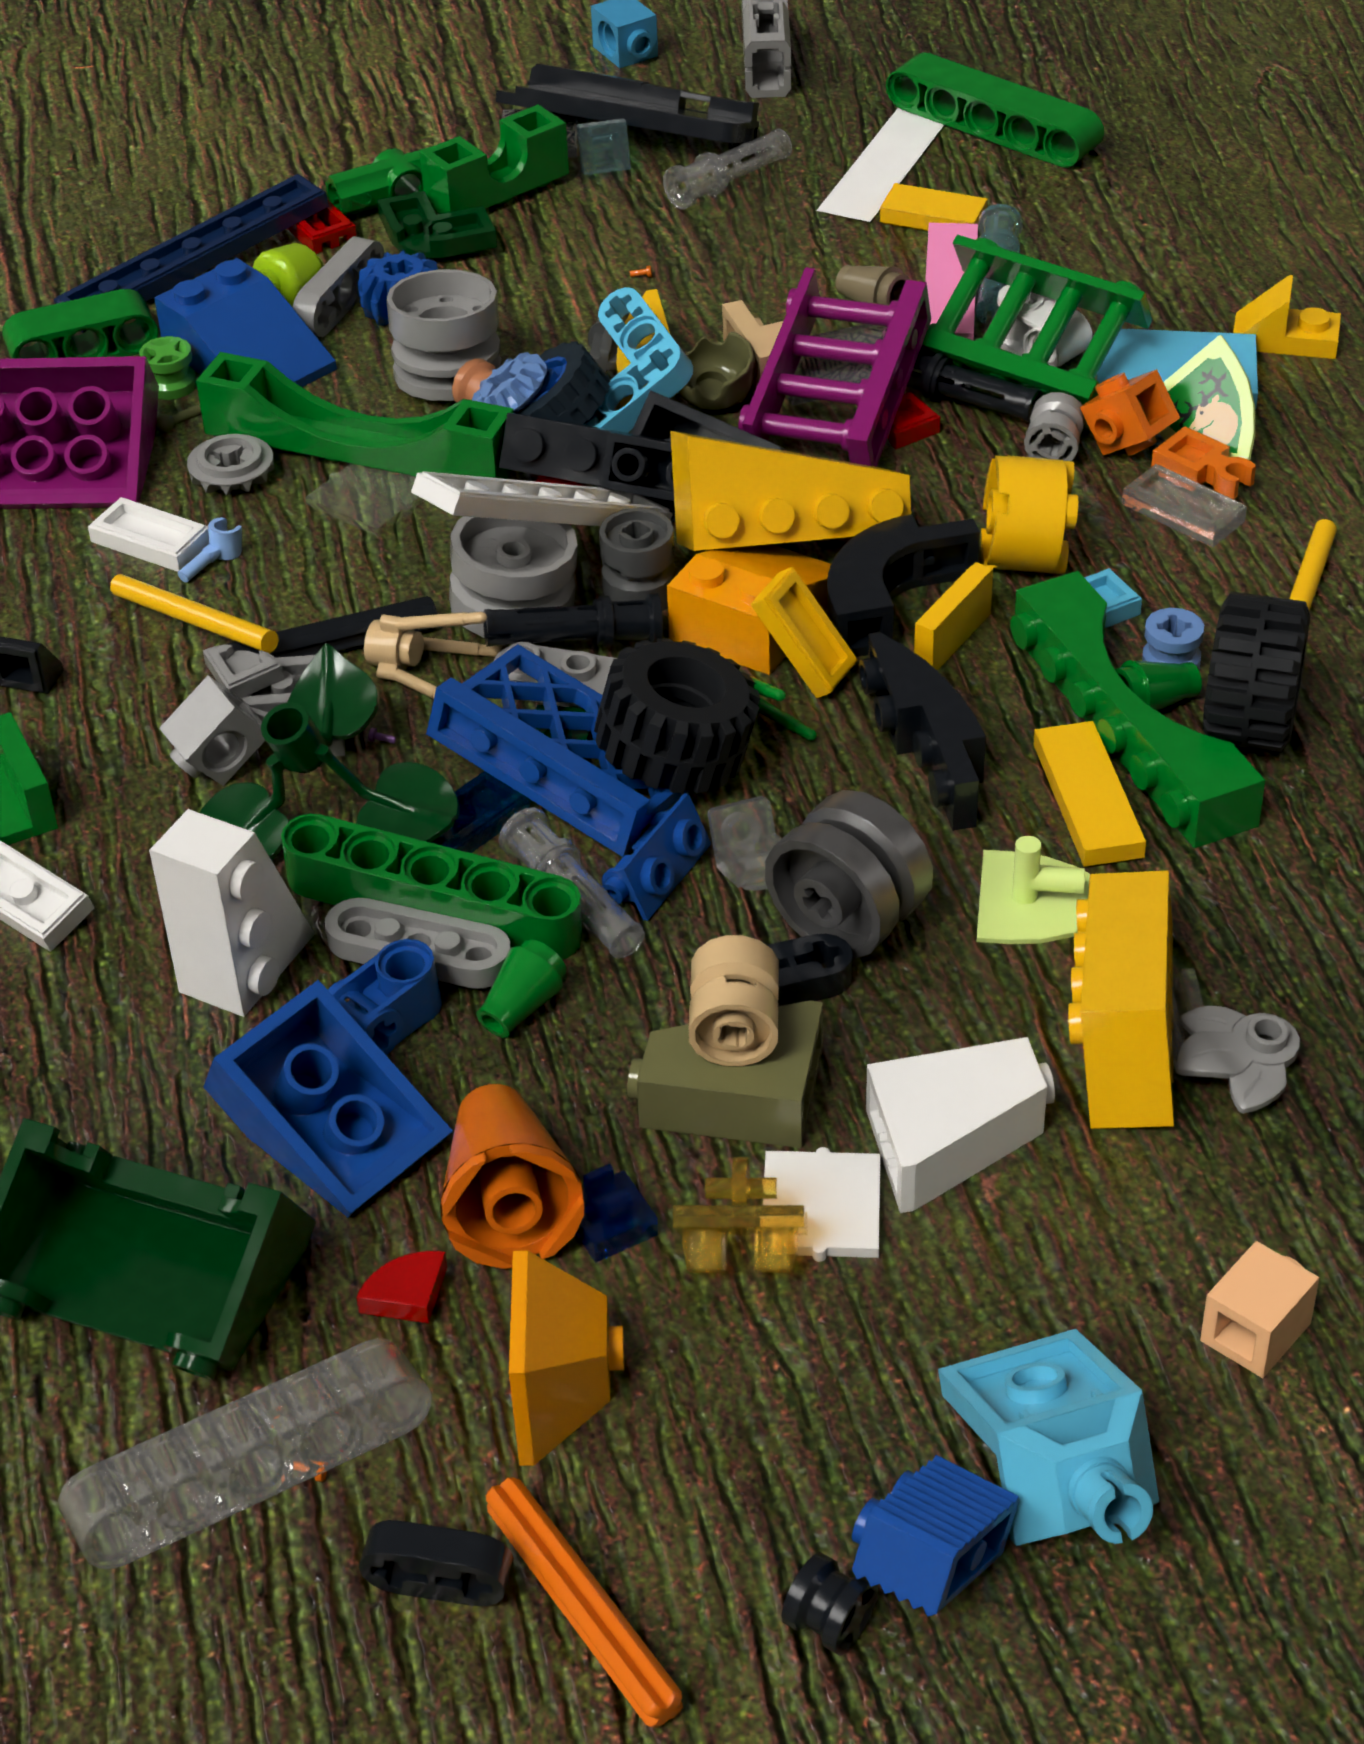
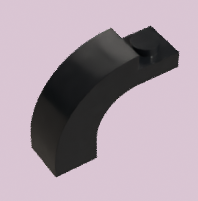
M912 514L900 516L869 527L850 539L840 549L832 561L828 572L827 616L856 657L868 655V634L880 632L893 639V598L913 588L956 581L971 565L979 561L980 531L974 519L918 527Z

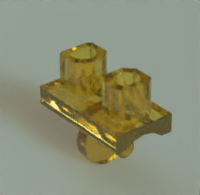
M749 1157L733 1158L732 1178H705V1199H732V1205H673V1228L679 1235H682L686 1266L690 1273H726L728 1235H755V1272L794 1273L799 1251V1235H808V1214L805 1212V1206L750 1205V1199H777V1177H750Z

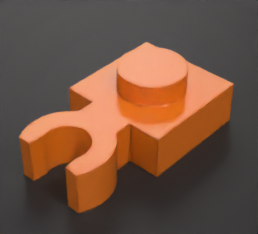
M1184 426L1152 451L1151 469L1194 489H1197L1206 482L1213 485V489L1218 495L1234 500L1238 496L1239 482L1247 486L1254 484L1256 465L1242 457H1229L1230 446Z

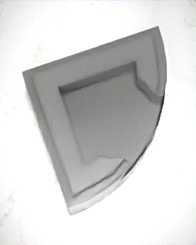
M228 644L202 650L205 664L216 681L240 698L284 680L282 665L268 652L259 650L258 654L246 650H234L233 645Z

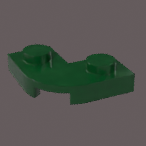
M425 191L377 200L379 217L390 241L398 250H405L409 255L424 253L426 258H443L455 255L471 256L478 254L482 250L497 247L496 229L484 206L436 215Z

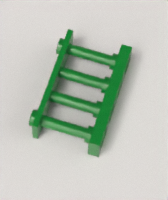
M957 234L953 241V246L964 273L937 323L929 325L920 352L931 356L939 352L944 353L953 360L956 366L992 375L1028 388H1037L1042 390L1043 395L1052 392L1066 393L1084 405L1098 395L1095 386L1099 383L1095 377L1124 322L1148 329L1153 320L1145 292L1130 282L1117 281L1114 283L1003 249L997 243L987 238H977L974 240ZM984 278L1009 285L1010 288L982 338H977L973 341L955 335ZM1030 293L1057 300L1029 353H1024L1020 356L1001 349ZM1077 307L1104 315L1076 369L1073 368L1066 371L1048 365V361Z

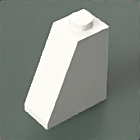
M1028 1037L867 1064L866 1112L900 1213L917 1210L1044 1133L1046 1104L1054 1103L1055 1100L1054 1081L1048 1064L1046 1062L1038 1064Z

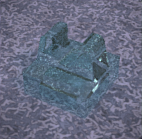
M623 118L577 124L581 171L584 175L631 169L627 124Z

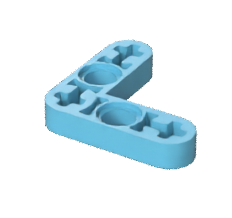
M624 287L612 292L603 300L599 307L598 317L604 328L630 361V364L608 383L610 386L609 392L606 393L604 402L597 408L592 418L583 425L628 433L633 429L650 390L667 398L673 397L689 382L693 375L694 367L691 360L640 294L633 288ZM630 312L634 318L625 324L622 318ZM655 333L646 345L636 349L643 338ZM633 394L632 399L624 407L614 411L616 405L623 398Z

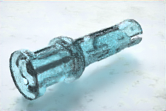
M995 204L987 207L979 216V238H987L997 243L1003 249L1020 253L1018 237L1022 232L1023 222L1020 213L1014 207L1007 204ZM984 278L979 287L978 301L975 308V314L982 323L985 324L987 310L991 311L992 321L999 308L997 304L998 292L1006 284Z

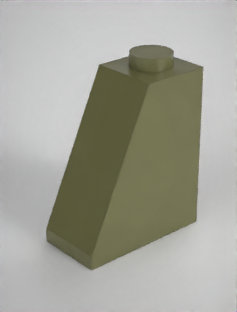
M804 1001L779 1006L778 1043L770 1055L760 1062L746 1066H722L709 1062L698 1055L689 1043V1024L650 1031L643 1059L633 1058L628 1074L627 1095L630 1099H638L639 1128L802 1148L823 1051V1002Z

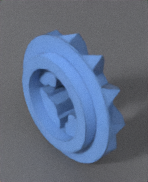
M528 352L520 353L515 359L508 358L498 369H493L492 374L487 379L480 382V389L474 393L472 400L514 408V413H518L540 391L547 373V365L538 354H529Z

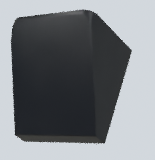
M0 636V686L48 694L64 671L62 662L42 643Z

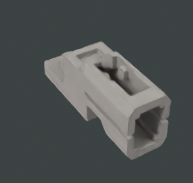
M742 0L745 90L751 98L786 97L791 90V40L788 0Z

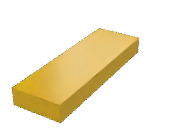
M1094 721L1035 729L1034 748L1083 867L1145 858L1146 840Z

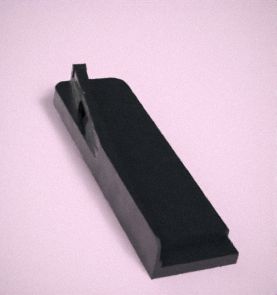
M536 64L531 69L528 86H516V89L497 90L496 102L526 108L539 104L549 112L728 142V151L739 152V154H752L755 149L752 147L753 140L757 139L760 123L757 120L758 102L710 96L649 84V82L544 64ZM686 98L710 102L708 112L685 108Z

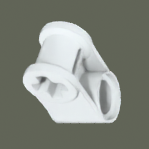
M1009 285L1003 286L999 290L998 306H1000L1010 288ZM1030 293L1001 349L1020 356L1024 353H1029L1056 300ZM1078 310L1074 312L1048 361V365L1058 368L1087 349L1093 337L1092 329L1085 316Z

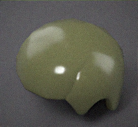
M730 332L723 342H713L706 336H703L693 347L692 351L685 353L694 367L693 375L689 382L679 391V394L685 401L706 410H723L740 404L747 397L755 379V357L751 343L741 335Z

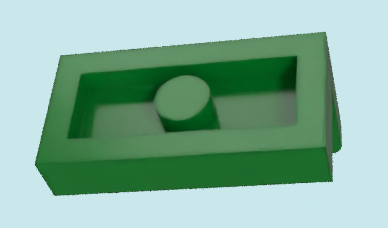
M8 712L0 715V841L11 845L58 829L48 782L12 713Z

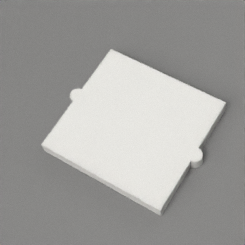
M820 1147L816 1152L766 1151L760 1244L761 1255L812 1256L817 1262L824 1261L827 1256L879 1258L880 1154L830 1152L826 1147Z

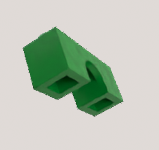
M537 104L499 120L500 141L497 149L488 159L487 154L461 136L420 151L423 191H425L433 209L439 214L480 206L488 208L495 204L506 203L512 197L531 189L545 187L551 181L569 174L566 122Z

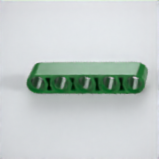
M922 52L915 55L893 71L886 80V92L889 99L898 108L1059 167L1067 168L1073 166L1097 147L1104 137V126L1101 119L1088 108L931 53Z
M310 813L297 816L290 820L283 828L281 840L288 884L296 894L305 898L332 905H337L342 901L352 898H369L484 923L504 931L510 940L511 948L521 946L527 939H533L549 946L562 960L575 954L581 946V895L578 887L571 880L562 876L321 814Z

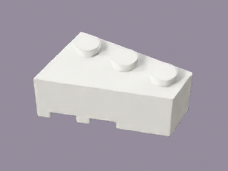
M187 809L149 850L179 993L245 1017L262 996H266L273 990L280 974L315 933L255 832Z

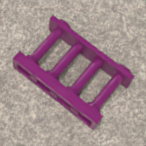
M805 267L797 288H791L788 293L786 316L750 405L745 404L741 409L738 428L767 441L770 435L841 445L842 450L848 452L850 463L877 467L931 322L927 282L906 280L899 300H893L890 305L820 297L815 268ZM816 318L887 327L884 339H877L875 344L810 336ZM801 356L872 365L869 379L863 378L860 383L794 375ZM786 395L857 405L854 418H848L845 423L779 414Z

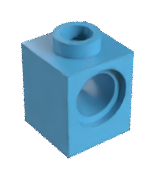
M608 0L591 6L593 47L619 69L658 56L657 15L638 0Z

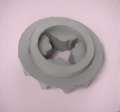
M224 434L206 440L195 447L188 456L187 468L192 484L202 485L206 493L223 490L228 496L233 490L241 489L249 492L251 484L267 482V474L274 470L273 452L265 441L257 437L244 434Z

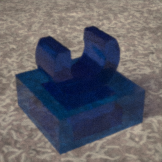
M608 1164L583 1176L584 1217L576 1235L595 1263L658 1236V1218L624 1170L614 1174V1168L611 1164Z

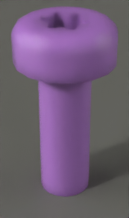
M371 728L368 734L370 742H374L376 739L394 744L396 741L395 736L379 733L377 728Z

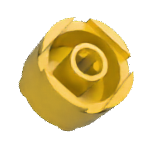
M995 455V459L992 458L987 473L982 509L987 510L986 529L981 528V561L983 565L1000 570L1065 574L1068 564L1069 545L1067 540H1063L1065 529H1075L1079 503L1078 495L1071 494L1074 481L1073 461L1010 455Z

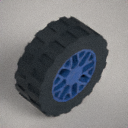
M572 341L571 343L564 342L557 347H551L540 355L547 365V373L543 380V385L535 398L516 414L583 425L595 414L594 412L604 402V397L610 388L608 385L610 382L608 375L586 348L577 341Z

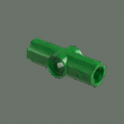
M397 148L387 149L381 152L371 164L329 175L328 180L325 181L326 194L329 201L348 217L378 208L377 200L423 191L419 152L428 148L406 154Z

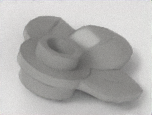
M1202 1006L1180 1016V1023L1190 1036L1183 1042L1178 1053L1175 1067L1176 1074L1229 1079L1232 1101L1237 1110L1242 1114L1256 1111L1269 1105L1285 1091L1287 1083L1285 1069L1295 1061L1300 1047L1299 1034L1287 1020L1269 1013H1254L1246 1016L1222 1006Z

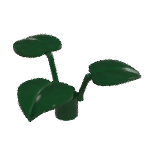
M324 644L303 671L287 703L280 704L271 709L262 721V736L274 752L266 760V764L272 773V796L263 786L256 783H235L217 792L205 804L200 813L255 832L270 859L273 860L283 849L281 834L283 828L289 822L286 816L278 811L285 802L283 774L285 769L297 773H309L317 769L322 762L326 763L360 797L368 800L360 809L356 824L430 843L453 827L454 822L459 818L460 805L457 795L448 781L436 770L426 765L413 762L392 764L381 773L376 788L373 790L364 785L332 754L329 747L333 743V738L340 740L351 739L368 727L377 713L380 698L376 685L366 672L344 658L331 645Z

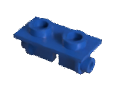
M684 793L671 809L657 812L652 817L648 829L632 846L633 854L624 855L614 868L608 869L603 874L601 894L608 902L615 905L621 902H635L642 919L649 920L712 844L689 793Z

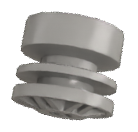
M438 269L416 273L401 279L390 288L386 300L389 330L394 338L391 347L394 359L393 374L399 389L413 397L430 401H454L452 394L453 380L458 370L466 362L474 358H482L493 364L496 369L502 366V358L499 355L501 343L496 333L499 323L497 290L492 281L473 272Z

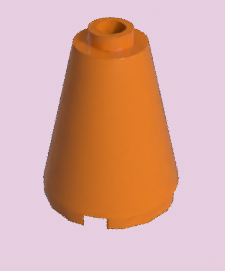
M488 1084L474 1089L462 1100L458 1109L440 1204L442 1222L451 1243L458 1252L473 1262L500 1269L512 1268L513 1251L528 1250L535 1255L539 1254L542 1259L555 1255L575 1236L584 1217L583 1187L577 1171L521 1094L515 1089L502 1084Z

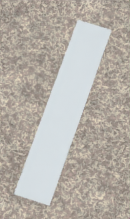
M897 108L816 211L871 222L880 210V206L894 183H901L944 125Z

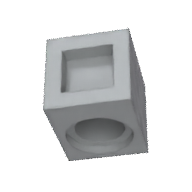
M209 675L205 677L159 728L174 746L169 755L181 769L193 778H197L201 773H204L222 786L228 782L265 741L261 733L262 721L250 706Z

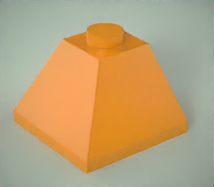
M527 1250L513 1251L509 1380L519 1466H533L610 1402V1371H624L625 1356L623 1325L609 1326L607 1295Z

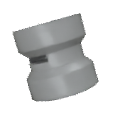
M1061 392L1043 395L1036 401L1024 439L1025 451L1029 457L1060 459L1064 461H1072L1075 458L1080 444V435L1085 424V418L1080 410L1081 402L1073 396Z

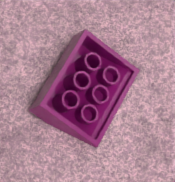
M146 356L0 359V509L109 508L120 497L140 503L156 435L159 385Z

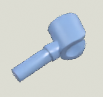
M220 517L210 521L208 525L209 544L201 550V553L178 571L179 578L187 583L216 559L233 560L238 558L242 552V526L238 525L234 529L227 531L226 518Z

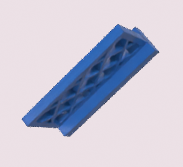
M519 644L465 682L460 683L451 677L436 688L426 735L621 857H624V855L633 850L632 846L639 839L641 830L650 824L652 817L659 811L667 810L683 795V793L670 792L667 788L658 787V789L646 786L644 781L639 779L632 780L624 775L622 770L615 769L605 758L606 751L599 749L595 740L597 735L594 732L595 722L603 695ZM519 669L537 680L538 683L510 681L508 675L514 670ZM486 698L501 699L503 708ZM515 700L543 701L545 710L516 709ZM556 702L575 703L585 709L586 712L558 711ZM535 728L550 729L552 738H549ZM563 729L591 731L593 740L565 739ZM583 758L599 759L601 769ZM634 789H648L650 799Z

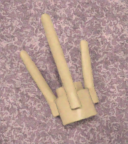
M461 612L410 617L382 614L380 619L374 620L369 625L364 640L366 662L370 665L378 666L376 671L377 678L397 681L434 699L437 686L404 671L408 666H416L420 662L423 650L496 657L502 649L499 646L486 647L485 644L427 638L423 637L421 632L414 631V629L481 624L487 620V615L484 612Z

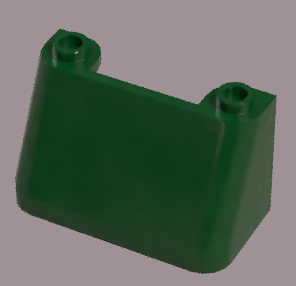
M23 1118L0 1175V1315L20 1321L23 1311L26 1309L175 1355L172 1363L173 1367L209 1380L215 1379L218 1368L233 1371L306 1251L316 1224L315 1219L281 1191L248 1182L246 1190L232 1183H227L225 1188L113 1156L101 1146L87 1142L86 1146L72 1141H68L67 1144L58 1138L60 1130L56 1127Z

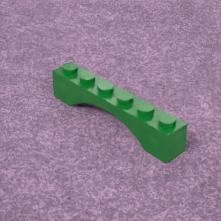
M220 352L196 380L204 432L208 435H250L265 441L270 447L280 451H293L322 457L329 461H342L372 467L379 471H392L416 476L417 473H422V471L507 479L512 472L509 469L499 468L507 413H514V408L462 399L447 409L425 416L407 418L370 416L341 408L313 395L287 378L268 361Z
M1079 571L1016 589L1015 615L1010 620V629L1015 643L1019 648L1026 649L1040 666L1045 679L1050 683H1054L1069 700L1073 712L1079 718H1084L1086 722L1094 721L1106 751L1110 754L1114 753L1130 772L1136 787L1147 792L1161 809L1166 822L1172 828H1177L1195 849L1259 827L1266 780L1233 743L1201 734L1172 721L1147 705L1125 685L1112 666L1104 645L1107 602Z

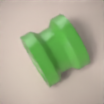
M173 336L158 337L145 343L139 350L140 356H146L159 385L158 399H179L194 391L197 386L196 374L193 368L189 366L192 361L191 345L187 340Z

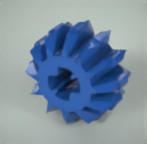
M405 250L393 255L385 252L381 259L372 258L367 260V267L359 271V280L357 282L360 304L364 310L365 317L375 319L379 326L389 324L386 299L390 288L401 279L416 273L438 270L437 262L426 259L424 253L409 255Z

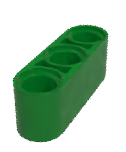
M119 289L18 312L6 320L2 328V337L10 358L127 357L139 354V350L145 343L158 338V327L144 297L138 291ZM131 319H136L134 322L130 324H124L125 322ZM87 330L85 333L81 335L73 336L79 331ZM36 342L32 346L23 347L27 343Z

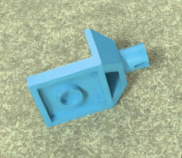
M1077 1329L938 1369L942 1396L996 1455L1001 1487L1019 1496L1020 1501L1009 1533L1011 1541L1016 1546L1068 1534L1087 1527H1092L1103 1540L1119 1544L1123 1543L1122 1535L1114 1523L1119 1524L1131 1540L1139 1537L1147 1529L1152 1519L1153 1505L1159 1502L1142 1389Z

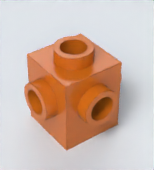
M1157 369L1129 380L1124 372L1117 374L1095 386L1098 395L1080 407L1103 456L1121 449H1125L1128 456L1136 454L1157 442L1155 435L1180 419Z

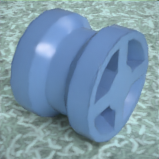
M1165 608L1151 613L1146 619L1144 636L1147 643L1143 647L1142 661L1176 664L1192 662L1200 669L1201 651L1199 646L1203 642L1205 626L1202 619L1195 613L1182 608Z

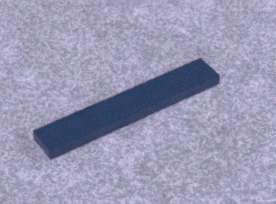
M296 174L57 296L54 299V303L57 304L119 289L138 291L145 301H148L173 288L179 282L189 280L328 208L326 192L300 174Z

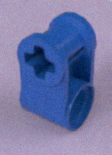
M413 939L397 940L384 946L376 956L348 977L341 979L327 989L367 1035L374 1040L375 1044L386 1056L398 1043L416 1029L433 1020L440 1012L442 1006L433 952L427 944Z

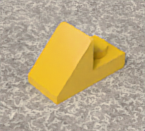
M1293 275L1285 277L1236 312L1233 333L1256 334L1257 352L1336 359L1341 313L1327 312L1324 309L1315 307L1303 310L1290 309Z

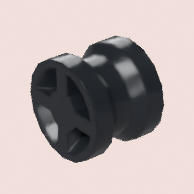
M818 1552L803 1565L789 1588L783 1604L782 1622L798 1632L811 1629L821 1636L823 1646L841 1656L851 1649L867 1626L877 1602L878 1585L871 1587L866 1577L856 1579V1577L849 1578L840 1572L837 1561Z

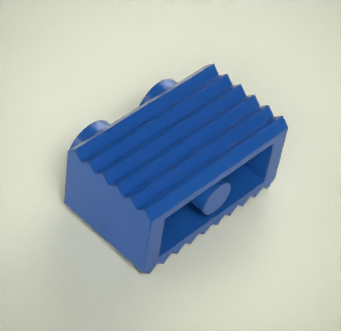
M935 1455L932 1461L929 1460L926 1466L922 1465L919 1472L905 1471L896 1482L891 1494L888 1493L884 1500L871 1498L865 1504L852 1532V1541L859 1544L852 1567L856 1579L866 1576L871 1587L880 1584L884 1594L894 1591L899 1602L908 1599L913 1609L923 1607L927 1617L935 1615L1003 1554L1020 1501L1019 1496Z

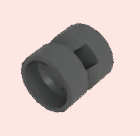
M638 507L623 509L609 515L602 522L599 529L600 556L603 563L601 569L603 596H609L612 601L645 600L647 594L658 593L662 611L668 607L667 585L676 576L673 563L675 555L674 529L671 520L663 513L653 509Z

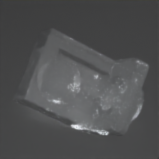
M758 796L710 808L707 816L716 868L737 888L742 887L749 891L768 889L765 883V860L773 846L782 839L775 833L770 801L764 796Z

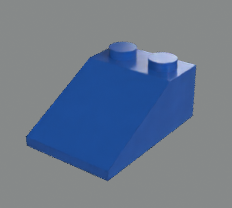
M238 258L221 262L214 269L194 279L179 282L173 289L154 297L161 337L173 336L187 340L191 345L192 361L189 366L200 375L220 352L268 361L287 378L301 387L337 370L336 360L269 278Z
M319 980L315 981L214 1057L203 1086L248 1139L347 1218L352 1216L445 1141L453 1132L449 1125Z

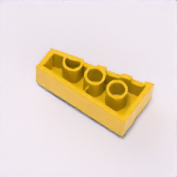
M670 431L677 544L692 551L855 537L873 525L911 514L910 475L879 467Z
M1169 870L1090 874L1088 899H1077L1076 903L1078 932L1074 933L1075 967L1071 968L1073 1003H1069L1068 1007L1070 1044H1083L1090 1129L1174 1127L1172 1083H1174V1061L1172 1054L1173 922Z

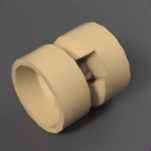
M725 935L709 940L697 949L691 960L689 1043L698 1055L709 1062L722 1066H746L760 1062L773 1052L778 1043L779 960L774 951L758 939L744 935Z

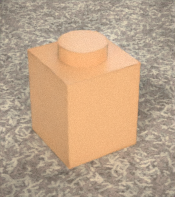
M1255 1241L1207 1294L1200 1341L1263 1379L1311 1324L1320 1277L1306 1270L1295 1259L1280 1255L1260 1242Z

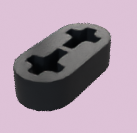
M827 933L813 934L767 945L774 951L779 960L778 1007L804 1001H818L842 994L851 985L853 979L852 948L846 940L837 935Z
M386 1520L376 1523L370 1529L360 1560L359 1570L363 1578L371 1585L383 1591L470 1606H490L497 1604L504 1597L514 1557L511 1550L503 1542L489 1535L406 1521Z

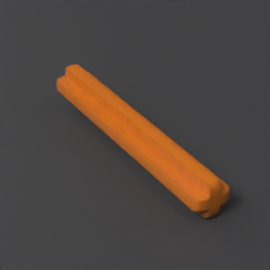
M508 1477L500 1485L492 1486L485 1495L488 1503L487 1512L645 1725L659 1728L668 1720L676 1718L683 1709L681 1701L682 1691L524 1483L517 1478Z

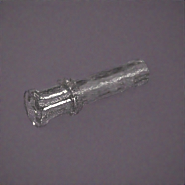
M778 128L769 134L743 143L719 155L711 152L700 154L692 164L685 167L675 165L665 171L663 176L665 193L675 207L687 209L695 204L697 198L704 195L716 196L725 191L730 181L752 173L777 160L789 157L792 152L791 139L784 130ZM755 153V157L741 162L742 158ZM732 163L733 167L728 168L727 165ZM684 182L686 187L679 189L678 185Z
M535 807L525 808L507 820L499 835V846L507 856L515 859L519 858L527 868L555 874L571 880L578 887L581 895L582 922L609 949V953L613 957L620 959L634 953L644 940V928L638 922H635L609 895L607 890L581 865L580 851L576 845L569 839L559 838L552 831L550 820L541 809ZM527 827L531 828L530 834L526 831Z

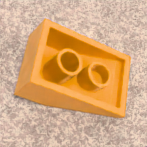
M773 544L713 549L698 553L667 585L669 639L674 642L685 640L694 642L697 646L703 648L709 647L720 652V656L732 659L739 665L770 675L786 655L750 604L780 571L794 567L825 612L827 610V580L831 564Z

